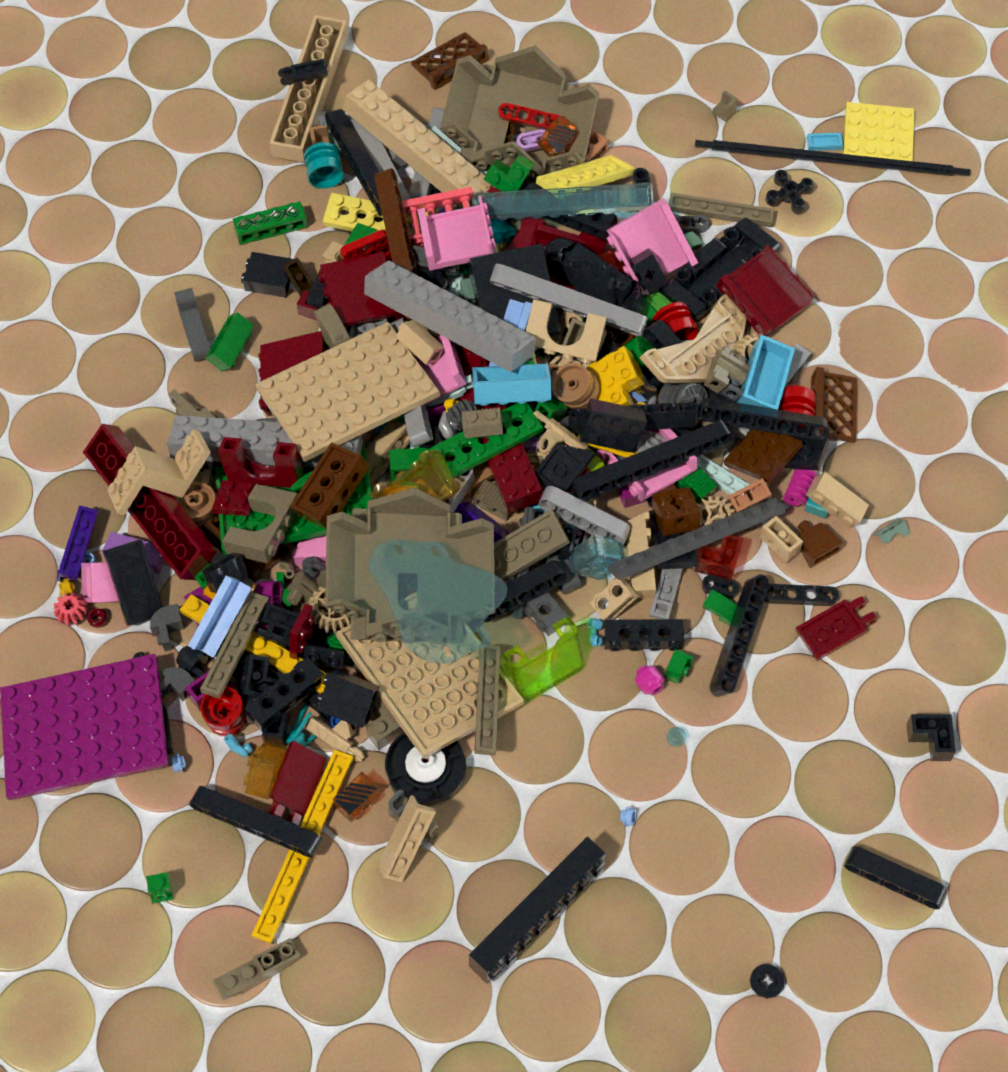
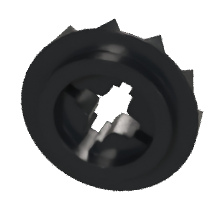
M759 965L751 973V988L758 997L761 996L766 999L776 997L782 992L784 987L783 974L773 965ZM766 973L769 981L773 982L769 985L768 989H766L765 983L759 982L764 980Z

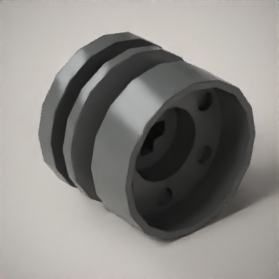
M666 383L659 393L658 404L694 402L698 404L700 409V402L708 398V394L705 388L698 383Z

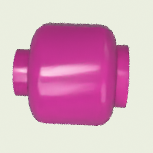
M644 665L636 671L635 683L643 694L653 696L663 689L664 677L655 666L646 667Z

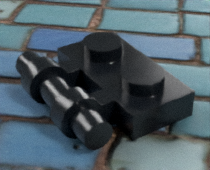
M267 603L260 622L268 625L267 629L258 628L256 635L263 637V640L268 642L271 640L280 643L282 647H290V631L299 614ZM276 628L284 631V635L281 636L273 633V629Z

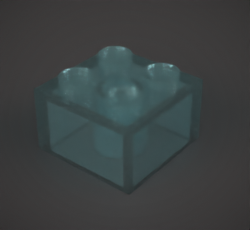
M593 535L573 548V552L569 556L571 572L595 580L605 579L607 575L611 574L609 564L625 558L623 544Z

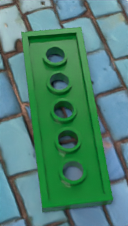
M516 403L501 411L503 430L506 431L503 435L465 438L464 431L425 450V455L441 482L445 483L543 432L542 425L528 403ZM515 421L523 422L518 427L512 425ZM482 438L489 439L486 444L479 443ZM465 447L472 448L469 453L462 452ZM447 456H455V459L451 462L445 460Z

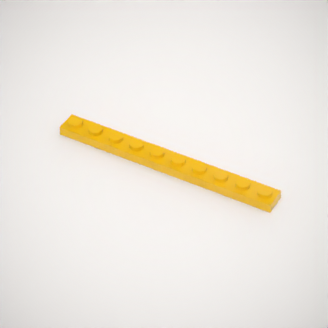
M190 595L180 608V613L200 624L210 605ZM255 631L245 648V651L250 654L269 657V665L283 673H289L299 661L303 660L300 657L297 660L290 658L288 650L270 640L269 642L263 640V637L256 635L257 632ZM320 670V671L324 674V678H325V676L327 675V673H325L324 671ZM299 678L297 679V681L302 683L304 679ZM322 684L314 691L321 694L324 691L325 685Z
M334 749L300 827L320 836L336 800L335 797L338 795L352 764L353 756ZM289 850L252 932V938L272 945L308 864L309 857Z

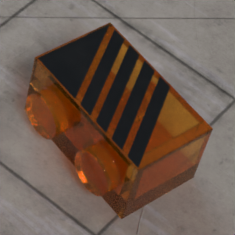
M565 116L554 119L536 143L549 157L560 155L565 151V146L574 140V135L578 130Z
M361 772L333 798L334 807L350 822L354 819L358 820L365 813V809L369 805L372 806L379 800L380 788L367 775Z

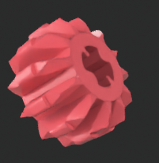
M72 592L70 596L64 593V598L58 597V603H54V615L58 617L57 619L60 623L65 622L69 626L71 622L77 625L78 619L83 621V615L87 614V603L81 595L76 596Z

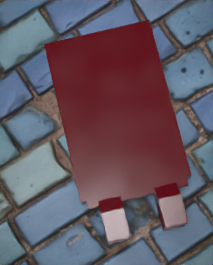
M862 596L850 603L844 599L795 628V631L816 661L867 633L868 627L876 623L875 619H877V616L873 611L861 618L856 613L865 607L866 601Z
M291 741L269 798L273 799L269 814L282 817L286 807L290 809L286 821L299 826L302 816L306 814L327 758L295 741Z

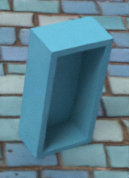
M760 335L753 344L748 361L750 367L747 371V377L740 388L743 394L737 399L736 403L778 409L795 348Z
M548 364L521 365L512 373L500 366L472 367L475 404L488 405L490 403H498L504 405L509 402L523 404L528 401L543 403L551 400V378Z

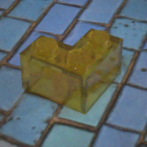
M264 741L260 747L256 748L255 753L249 756L247 766L250 768L249 773L246 774L244 779V785H246L245 793L269 799L287 747Z

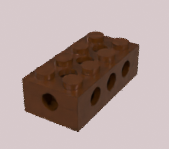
M331 442L290 508L301 518L327 530V516L342 511L370 465L362 456Z

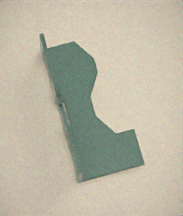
M897 518L887 524V527L879 529L872 535L879 536L882 543H888L895 534H902L905 537L910 534L905 520Z

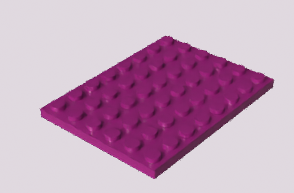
M156 654L0 687L5 788L8 800L168 766L158 657Z

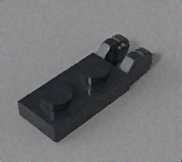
M318 59L282 68L278 71V75L282 77L280 79L281 84L287 86L292 85L294 82L328 76V71L324 59Z

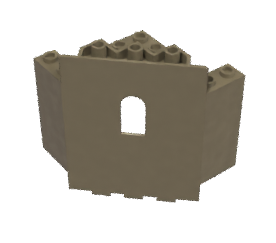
M536 45L496 57L494 66L488 64L481 65L469 55L457 59L440 129L462 147L460 155L478 170L488 172L496 160L511 168L516 158L522 155L535 164L525 181L536 183L538 176L585 162L599 92L590 84L575 88L574 85L564 83L566 74ZM510 103L557 114L564 119L563 127L577 131L574 133L562 129V131L574 134L573 136L554 132L571 137L568 140L551 135L552 131L546 130L552 137L569 141L568 143H563L550 139L551 141L566 145L560 153L550 143L544 148L525 152L514 141L504 144L509 121L502 120L499 117L498 109L501 104ZM505 108V110H501L504 112L503 115L511 113L508 111V108ZM514 109L513 116H512V117H514V118H515V112H516L515 109ZM524 111L518 113V117L521 120L528 117ZM536 116L535 122L538 124L543 123V116ZM547 117V123H546L547 126H548V124H549V119H550V118H548V117ZM555 120V122H551L554 123V127H556L557 125H561L558 123V120ZM526 126L524 133L539 130V128Z
M416 488L368 501L367 509L355 508L352 511V516L344 512L327 516L325 607L351 618V640L463 644V622H470L473 618H486L487 615L495 613L494 524L483 518L462 524V514L450 513L449 504ZM398 574H417V605L412 610H404L398 604Z

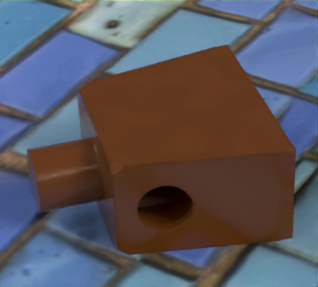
M804 520L797 526L801 531L798 537L803 541L801 553L810 568L840 552L843 542L823 523H818L811 527L808 521Z

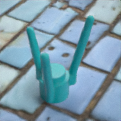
M304 704L292 729L284 740L287 745L291 741H295L306 747L308 743L317 737L313 734L304 740L306 736L301 732L312 715L311 712H308L299 725L308 707L307 704Z

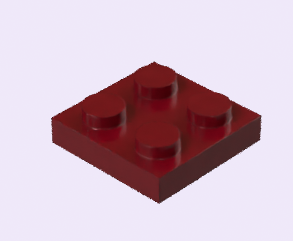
M222 480L212 506L213 514L250 516L252 510L248 497L255 485H259V483Z
M305 603L290 631V658L297 660L300 653H304L306 641L308 638L311 639L314 633L312 624L315 615L312 614V605Z

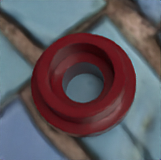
M98 608L92 609L87 616L89 625L95 628L102 627L107 622L106 612ZM96 617H101V619L95 621Z

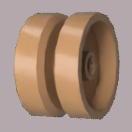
M568 363L555 372L551 388L553 394L570 409L586 408L590 398L597 399L600 385L597 378L583 365Z
M194 481L182 498L174 496L200 530H203V524L206 521L212 522L218 517V514H213L212 506L216 498L215 493L206 483Z

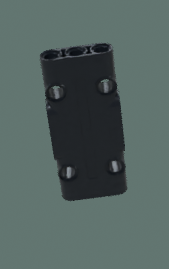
M744 217L733 227L726 228L720 239L715 237L694 254L698 263L691 266L687 262L683 268L677 269L675 276L668 280V284L658 289V292L671 303H685L693 320L696 322L707 312H711L715 303L723 296L716 287L722 276L725 274L728 276L762 252L766 245L775 250L776 253L780 251V245L768 233L750 219Z

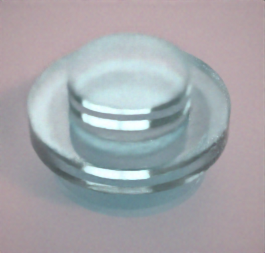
M679 727L669 729L666 735L667 742L674 747L682 746L687 738L685 731Z

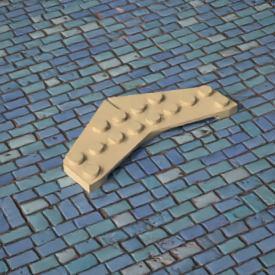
M724 294L715 303L694 340L661 349H650L640 359L658 380L663 383H705L712 358L718 354L721 348L724 346L729 347L732 351L731 355L734 357L740 354L736 352V349L740 348H735L734 346L740 343L739 340L743 338L746 317L733 301Z

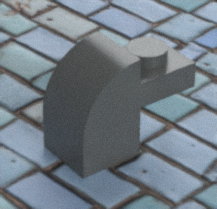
M178 603L160 608L153 614L150 620L152 635L157 637L158 645H162L165 652L172 650L169 633L184 629Z
M170 667L162 670L163 679L160 680L162 699L174 691L182 702L186 700L188 695L185 687L195 680L182 668Z

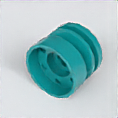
M322 142L311 145L306 149L304 161L307 168L308 182L311 186L327 189L337 186L342 182L344 171L340 151L336 145Z

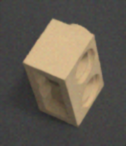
M613 578L608 582V586L603 591H599L594 595V599L590 602L604 621L614 620L639 597L625 579L618 580ZM622 587L623 592L618 596V590ZM608 600V607L604 609V602Z

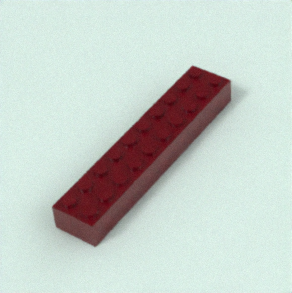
M461 345L456 346L465 376L471 375L473 377L472 367H488L483 357ZM473 388L467 389L463 393L464 396L459 397L461 402L467 399L475 404ZM490 403L488 405L475 404L477 410L500 408V411L506 409L505 405ZM482 438L479 443L486 444L489 439ZM522 443L486 461L508 514L540 501L543 494L542 488Z
M101 424L84 449L83 454L109 486L117 477L119 469L125 464L128 454L133 451L134 445L119 426ZM142 486L127 511L177 576L183 580H196L195 576L210 563L217 550L172 494Z

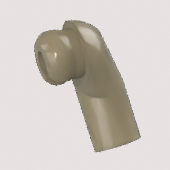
M288 558L287 560L281 559L279 568L286 569V578H293L295 569L292 561Z

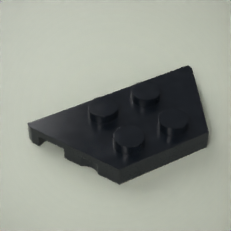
M556 443L535 471L542 492H544L547 486H554L568 493L572 488V482L581 476L597 453Z

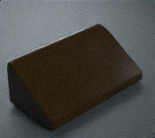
M298 257L282 266L300 297L303 291L310 292L313 282Z

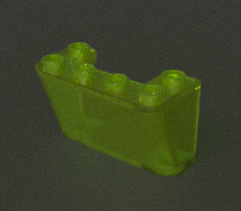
M570 616L552 625V628L560 637L556 641L555 646L529 660L519 645L501 655V670L523 698L524 702L533 700L584 669L585 660L578 630ZM565 624V630L563 633L560 630V627ZM512 654L521 656V660L518 663L511 662L509 658Z

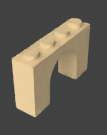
M533 299L526 332L536 337L535 350L539 347L545 349L544 353L555 355L556 352L563 353L562 357L573 360L575 356L581 358L580 362L591 364L592 361L596 362L607 317L588 313L581 338L572 345H561L551 338L548 331V322L553 304Z
M414 320L401 323L395 337L426 365L437 362L444 350L443 345L435 339L440 334Z

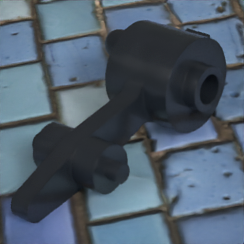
M187 645L179 651L176 663L178 668H182L191 676L196 675L199 678L205 674L202 669L208 661V656L203 651L194 650Z

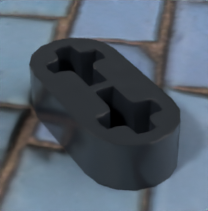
M707 575L702 581V590L706 594H709L713 589L729 600L734 599L738 594L739 586L733 580L715 575ZM709 582H713L712 588L708 587ZM728 587H732L731 593L727 592Z

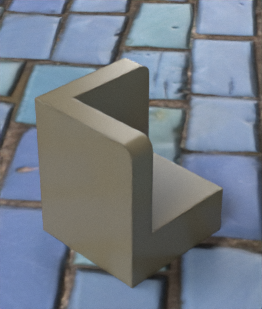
M724 91L721 101L713 108L712 114L726 122L736 112L738 98Z

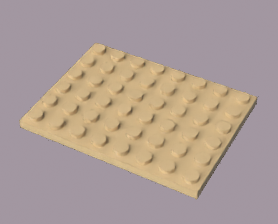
M388 322L255 384L257 391L291 443L297 444L299 454L304 462L324 453L331 442L341 445L440 396L439 390L408 348L395 337L397 333Z
M417 592L399 600V606L404 610L414 609L417 605ZM463 622V644L351 640V625L336 632L337 639L368 682L380 686L378 696L423 759L476 730L479 648L481 643L465 622ZM500 668L497 718L524 703L523 698Z

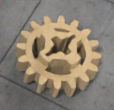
M711 496L708 497V501L702 499L701 504L697 503L701 512L700 528L719 519L726 518V516L733 515L735 509H731L732 504L726 505V499L724 498L720 501L719 496H716L715 500H712Z

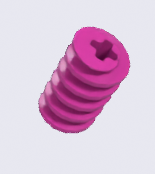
M795 469L783 497L784 501L791 506L807 504L809 497L806 493L817 474L812 470Z

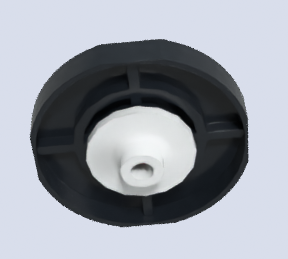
M403 732L392 742L387 751L385 773L394 793L398 790H403L404 796L408 800L412 795L418 804L430 807L451 799L459 791L466 776V758L457 740L423 759L406 733Z

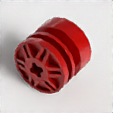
M674 302L658 310L653 316V323L658 319L664 321L681 341L694 340L699 333V329L685 303Z
M792 385L784 387L778 410L815 416L816 394L813 390L804 386ZM782 420V421H779V423H780V424H785L786 421ZM798 424L797 426L804 427L805 424Z
M226 686L220 699L204 695L200 711L213 733L222 737L228 734L236 735L247 724L245 715L246 705L236 690Z

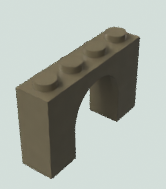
M256 484L248 497L251 510L272 515L275 519L268 527L259 531H248L230 527L222 540L226 554L238 553L243 558L269 563L272 556L276 554L280 542L284 540L288 528L293 524V519L297 513L290 506L298 494Z

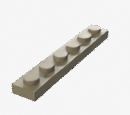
M672 192L668 204L671 211L704 215L706 217L737 222L746 217L756 225L768 227L772 226L774 209Z
M250 592L200 688L201 693L218 699L221 698L265 611L267 603H269L268 597Z
M481 644L479 648L474 754L495 756L500 646Z

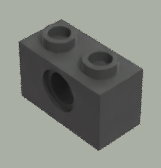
M548 592L525 603V613L529 618H533L536 621L538 629L541 632H545L547 636H550L567 624L568 615ZM547 611L548 614L543 615L540 612Z

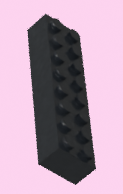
M587 836L469 954V967L487 984L491 980L493 982L496 981L502 974L501 970L506 965H512L517 959L516 955L521 950L525 951L531 945L533 937L535 935L540 936L547 928L545 925L550 920L555 921L561 914L560 910L565 905L569 907L576 899L575 895L579 891H585L590 885L589 881L593 877L597 878L604 871L606 853Z

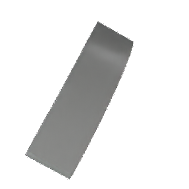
M683 568L662 569L651 606L650 617L669 619Z

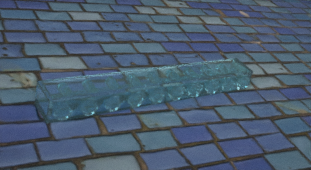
M652 183L475 193L472 198L473 206L480 205L478 196H481L482 203L486 202L488 213L485 215L489 214V219L506 220L508 218L524 219L525 217L541 218L549 215L550 217H559L566 214L568 216H576L583 213L594 215L601 212L603 214H612L618 211L630 213L635 210L641 211L654 203Z

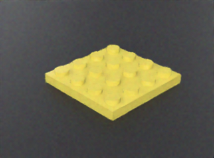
M846 102L843 154L913 161V108Z

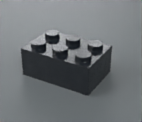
M590 398L578 429L580 442L635 454L647 423L645 412L642 409Z

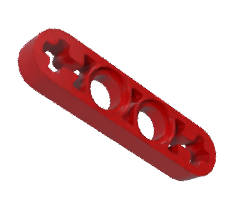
M503 103L498 109L499 117L505 121L555 132L553 131L554 129H562L554 127V123L551 122L558 120V123L561 124L560 126H564V119L557 114L510 103ZM505 108H508V111L511 113L503 115L504 112L501 110H505ZM514 109L516 110V112H515V118L512 117V116H513ZM521 111L526 112L528 115L524 120L518 117V113ZM538 115L544 118V122L541 124L535 122V117ZM547 117L550 118L548 126L546 125Z

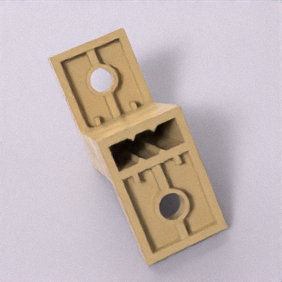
M195 429L191 431L181 449L176 453L175 459L135 446L133 451L128 454L123 467L119 469L117 477L108 488V494L117 514L125 515L142 486L182 498L211 453L200 431Z

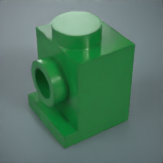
M675 649L666 668L665 677L673 683H679L682 677L686 678L693 662V656Z
M167 872L146 876L148 893L152 904L173 900L171 879Z

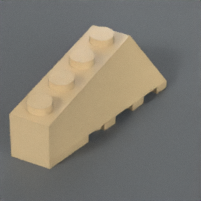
M644 512L626 521L630 526V531L625 541V547H622L623 558L650 548L651 531L650 528H647L649 512ZM654 566L629 576V581L627 582L639 596L637 599L655 597Z

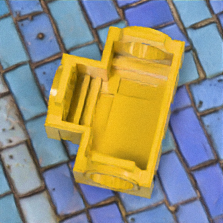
M625 346L586 367L599 382L600 388L597 400L624 406L634 405L629 392L645 384L643 373L638 363Z

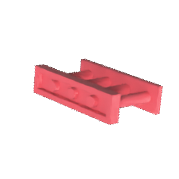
M472 186L402 201L405 215L409 214L411 217L414 235L410 236L411 244L424 246L417 216L418 209L425 208V211H428V216L435 214L436 208L444 207L445 211L449 212L453 211V205L460 203L463 205V208L470 207L469 202L474 201Z

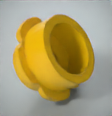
M64 579L63 582L59 583V589L63 597L64 593L70 596L72 592H75V586L72 581Z

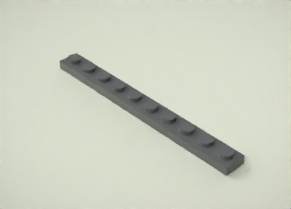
M776 498L768 499L763 503L736 512L726 518L719 519L716 522L669 539L649 549L609 564V571L618 580H621L786 513L785 505Z

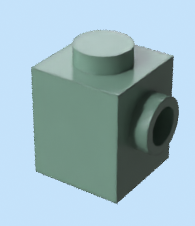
M470 278L460 280L459 297L476 305Z

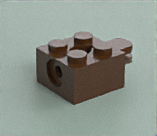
M673 483L658 493L652 494V512L663 536L700 528L701 512L689 487L677 489Z

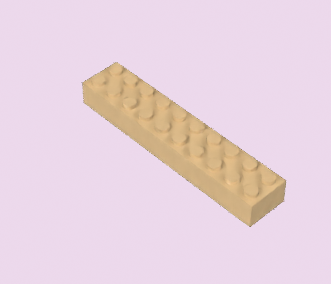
M314 15L297 64L324 59L328 76L294 82L289 86L269 142L271 157L305 162L304 153L311 145L310 127L317 126L348 36L346 20Z
M369 79L345 96L342 110L441 192L472 186L474 201L469 202L470 207L478 204V196L482 198L492 186L483 180L485 177L483 173ZM460 203V204H456V205H458L461 209H463V205H462L461 203Z

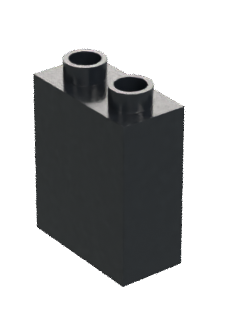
M542 244L473 257L467 262L476 306L502 320L504 319L510 299L521 303H533V299L491 284L490 278L495 264H502L550 281ZM552 306L548 322V331L551 338L552 335H556L561 331L557 310L554 306Z

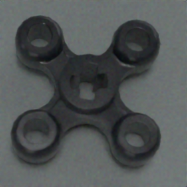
M785 170L776 171L774 183L780 186L781 189L779 191H768L765 198L766 203L769 206H775L782 200L785 203H791L793 213H803L806 203L798 195L800 193H811L814 186L813 180L804 178L797 184L795 181L788 180V174Z

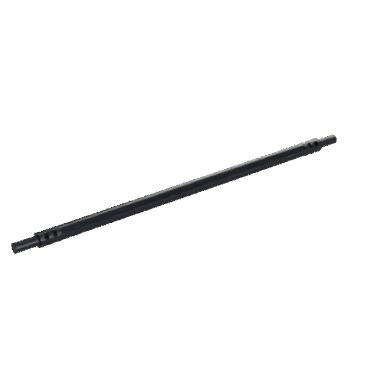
M695 140V147L712 148L714 151L948 176L953 174L970 176L971 169L955 168L953 165L713 140V142Z

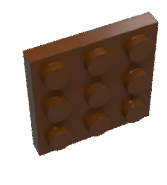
M752 429L724 459V465L760 480L763 478L766 483L770 484L803 447L802 441L785 434Z

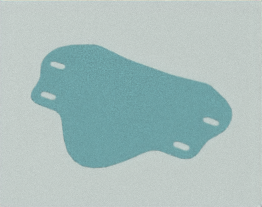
M390 540L376 546L370 558L369 571L382 588L397 620L402 642L409 650L431 663L445 664L459 660L468 652L490 645L491 637L484 625V620L506 598L507 586L501 578L490 572L454 562L445 546L440 542ZM399 545L403 554H398L394 546ZM431 547L437 548L439 556L433 555ZM474 632L479 633L482 639L481 642H477L473 636ZM444 646L449 647L452 653L451 656H446L443 650Z

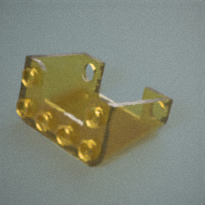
M433 449L419 455L420 459L410 465L411 469L399 472L395 475L396 479L392 482L389 480L373 487L374 491L369 494L372 499H377L416 488L444 502L459 490L441 451Z

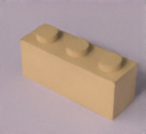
M826 472L814 478L806 493L814 503L819 504L829 514L834 515L842 524L848 527L861 523L869 504Z

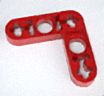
M379 230L355 240L340 249V254L344 260L363 256L370 252H373V254L384 252L386 261L392 262L385 230Z

